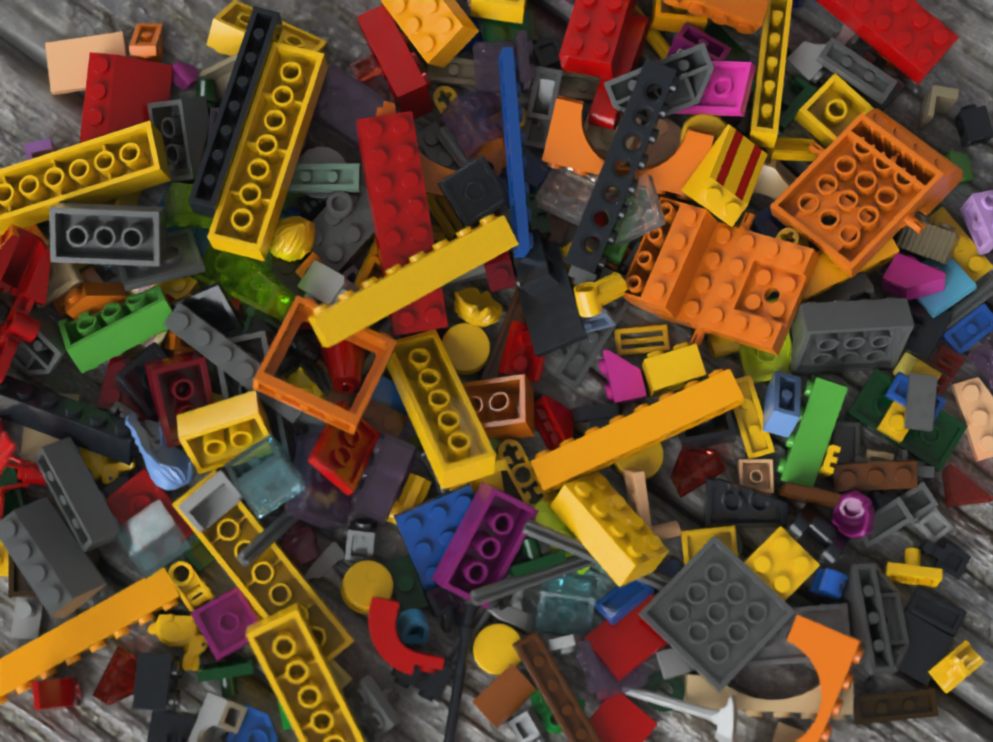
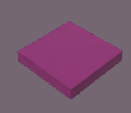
M238 586L190 613L217 661L249 644L246 629L248 626L259 621L249 601Z

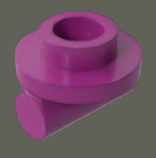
M181 61L173 65V82L179 89L190 90L198 84L199 74L194 66L183 64Z

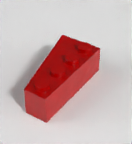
M381 5L356 16L360 31L374 60L378 59L376 62L384 81L387 80L395 104H399L400 111H412L414 120L432 112L433 107L428 87L431 86L430 80L425 71L420 72L418 67L421 64L415 51L410 53L408 49L410 43L404 31L399 32L397 28L399 26L386 7Z

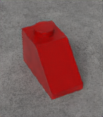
M74 677L32 682L34 710L80 705L79 699L83 698L81 682L77 683V678Z

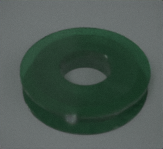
M660 670L652 673L646 679L643 689L656 692V688L660 683H667L672 689L670 697L683 700L685 688L679 676L664 680ZM647 702L651 708L657 711L668 712L674 710Z

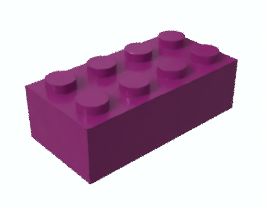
M482 481L431 579L441 587L471 601L470 592L472 590L503 580L526 536L522 532L523 526L527 520L534 521L538 510ZM491 601L481 604L480 606L487 609Z

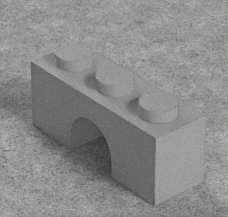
M207 693L188 742H218L226 732L237 734L247 707Z

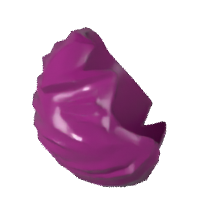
M857 490L840 494V501L838 505L834 506L832 522L838 527V531L848 538H860L871 534L874 530L875 520L872 500Z

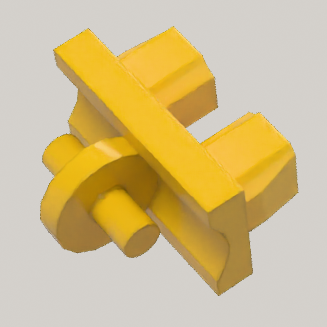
M964 640L933 666L928 673L942 690L948 693L985 661L975 652L970 643Z

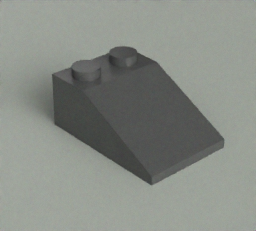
M206 96L147 103L149 119L162 133L171 180H194L201 164L210 123Z

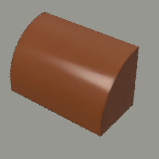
M511 664L472 703L498 729L537 690Z

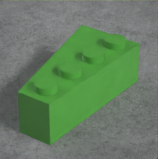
M159 285L128 296L125 303L111 302L104 305L102 311L94 314L86 311L78 315L79 319L71 322L63 319L58 321V325L68 354L80 372L84 373L97 368L101 363L113 357L122 355L126 350L138 344L145 343L149 338L168 331L169 329L163 324L173 310Z
M815 374L811 375L803 392L805 397L802 406H800V418L794 431L786 440L785 446L788 447L786 456H781L776 472L780 473V480L808 487L814 486L848 387L842 383Z

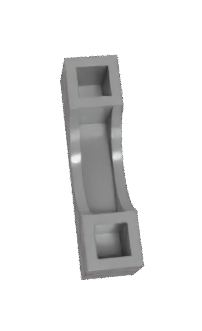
M838 20L840 31L836 40L852 48L860 37ZM804 41L786 59L785 70L793 77L798 75L809 84L811 82L816 84L826 73L823 71L826 67L818 63L816 59L827 43L812 44Z

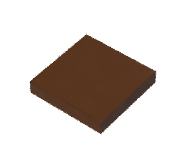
M790 482L778 488L777 496L786 498L789 501L803 504L809 503L810 505L827 509L838 505L841 496L836 492Z

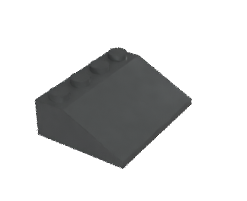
M889 297L879 300H836L825 303L807 302L800 304L794 323L790 374L806 375L872 371L875 368L879 370L894 369L914 327L907 298L896 299Z

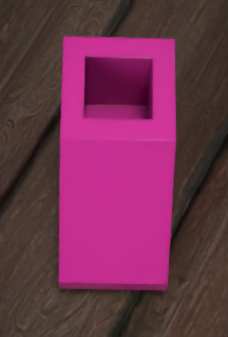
M898 253L882 277L883 291L899 298H907L908 301L944 291L946 288V274L938 267H929L920 263L911 255L905 256Z
M603 350L602 358L598 359L601 375L606 374L608 384L604 385L607 401L612 400L613 404H627L645 400L647 395L641 370L610 350Z

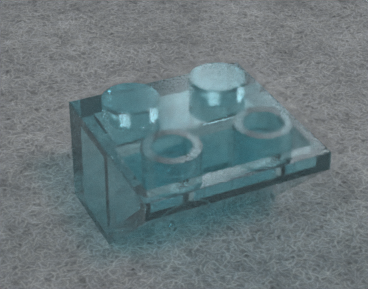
M270 434L224 465L234 486L259 519L306 488L285 448Z

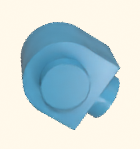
M411 608L405 610L399 616L397 632L401 640L408 645L427 644L430 629L424 613L420 609Z

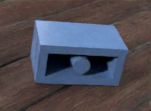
M779 371L774 372L765 390L763 431L789 438L800 418L801 377Z

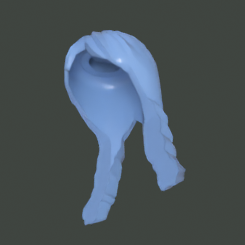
M133 412L127 414L125 424L129 426L131 434L135 438V443L143 454L144 462L153 482L165 490H175L189 484L195 477L196 469L188 454L178 446L166 447L161 426H159L161 445L156 453L151 448L147 433L137 421L136 415Z

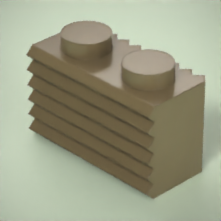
M915 214L918 220L926 224L925 230L918 234L908 225L901 228L896 240L897 247L948 266L960 238L958 234L954 233L955 228L944 223H940L939 227L929 224V218Z

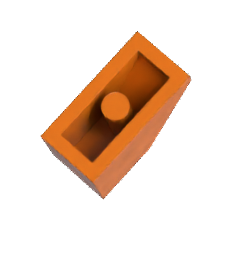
M83 282L80 286L72 288L64 298L65 310L69 316L77 320L80 313L89 311L91 314L102 311L104 305L108 303H124L128 294L122 282Z

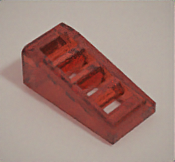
M945 345L938 348L929 363V366L933 369L937 365L948 372L947 376L944 374L940 376L939 380L943 382L941 386L937 384L936 393L941 396L966 360L963 356ZM941 357H943V358H945L946 360L950 361V362L953 363L954 365L951 366V365L947 364L946 362H944L943 360H941Z

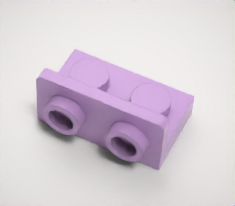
M993 190L972 194L960 208L979 255L987 254L993 249Z

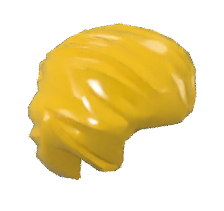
M300 216L279 219L269 247L272 255L288 262H295V260H301L306 254L310 253L316 238L314 222H310Z
M465 288L454 292V312L458 314L459 318L470 325L480 328L487 327L496 323L503 315L502 305L495 302L488 291L480 294L478 288Z

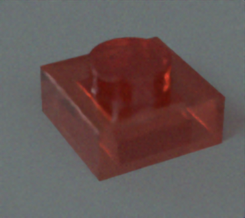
M372 54L349 64L350 70L358 84L369 82L382 73L378 62Z

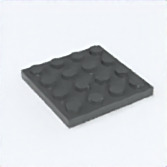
M714 535L638 615L719 693L791 618L795 611Z

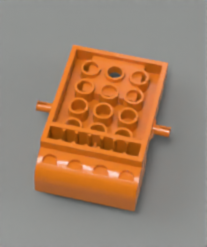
M876 108L869 111L866 115L861 113L826 149L814 141L809 146L808 151L817 156L816 160L770 205L772 216L786 227L797 230L830 256L832 263L853 278L901 228L908 225L918 234H921L925 230L926 224L915 217L916 212L919 210L925 216H928L963 180V171L882 110ZM826 216H834L837 219L830 226L824 225L821 222Z
M660 197L625 277L627 290L622 297L631 304L656 314L661 319L695 329L689 344H697L698 348H700L705 333L779 355L820 257L812 248L752 232L750 228L756 217L753 213L745 212L740 226L731 227L717 222L707 209ZM778 291L780 293L777 301L773 303L767 302V297L771 292Z

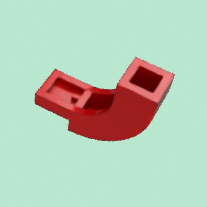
M372 596L368 615L369 632L372 642L381 657L392 667L410 675L413 674L415 664L420 665L419 670L428 673H436V669L442 670L445 657L411 649L399 637L396 621L401 601Z

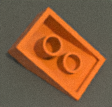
M525 374L462 383L487 438L506 440L535 436L534 388Z

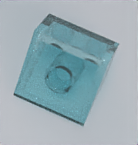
M157 499L119 526L121 532L117 537L145 579L192 547L190 540L160 499Z
M570 573L541 583L535 630L541 633L562 636L583 633V638L588 635L595 607L598 577Z

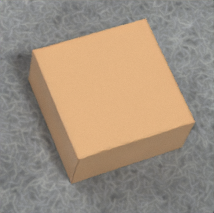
M739 459L737 461L738 484L773 494V459Z

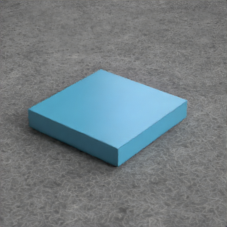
M952 257L948 266L929 259L921 262L929 267H938L946 274V288L944 291L916 298L933 318L977 289V284Z

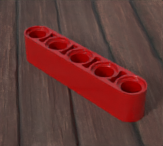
M633 13L614 78L637 69L650 28V16ZM601 78L590 108L588 124L616 130L622 111L613 108L604 82L611 79Z

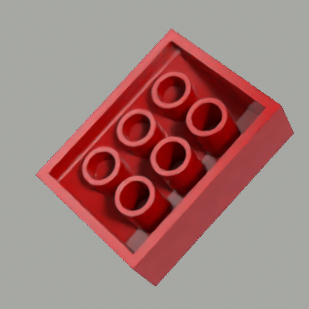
M90 52L79 143L150 121L147 103L169 101L171 98L173 66L116 54Z

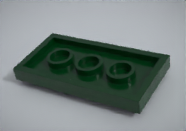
M875 368L846 414L900 449H906L908 454L921 462H926L927 466L934 467V470L939 472L968 426L941 409L933 423V431L909 429L901 443L878 431L876 428L893 402L885 394L894 379Z

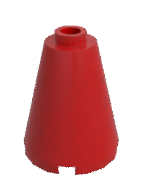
M315 334L333 387L342 393L353 392L361 383L366 349L345 339L330 347H323Z

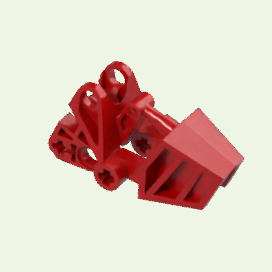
M14 224L0 237V295L6 290L16 296L5 324H0V384L7 373L17 345L23 340L31 343L39 332L40 321L28 315L33 304L46 305L51 263L50 249L42 238Z

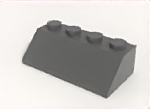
M46 496L13 510L0 521V541L51 617L66 618L107 585V582L86 552L83 553L73 532L49 497Z

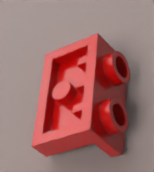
M519 321L511 322L498 372L508 376L525 374L530 382H538L543 373V363L546 355L539 358L535 355L527 324Z

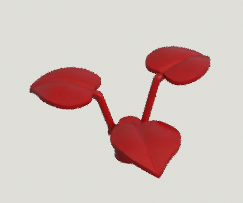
M1 416L0 476L5 466L17 468V479L22 480V482L0 488V521L4 509V496L7 491L17 488H29L30 484L46 485V481L36 462L12 455L18 446L11 441L8 433L3 431L2 422L4 420Z

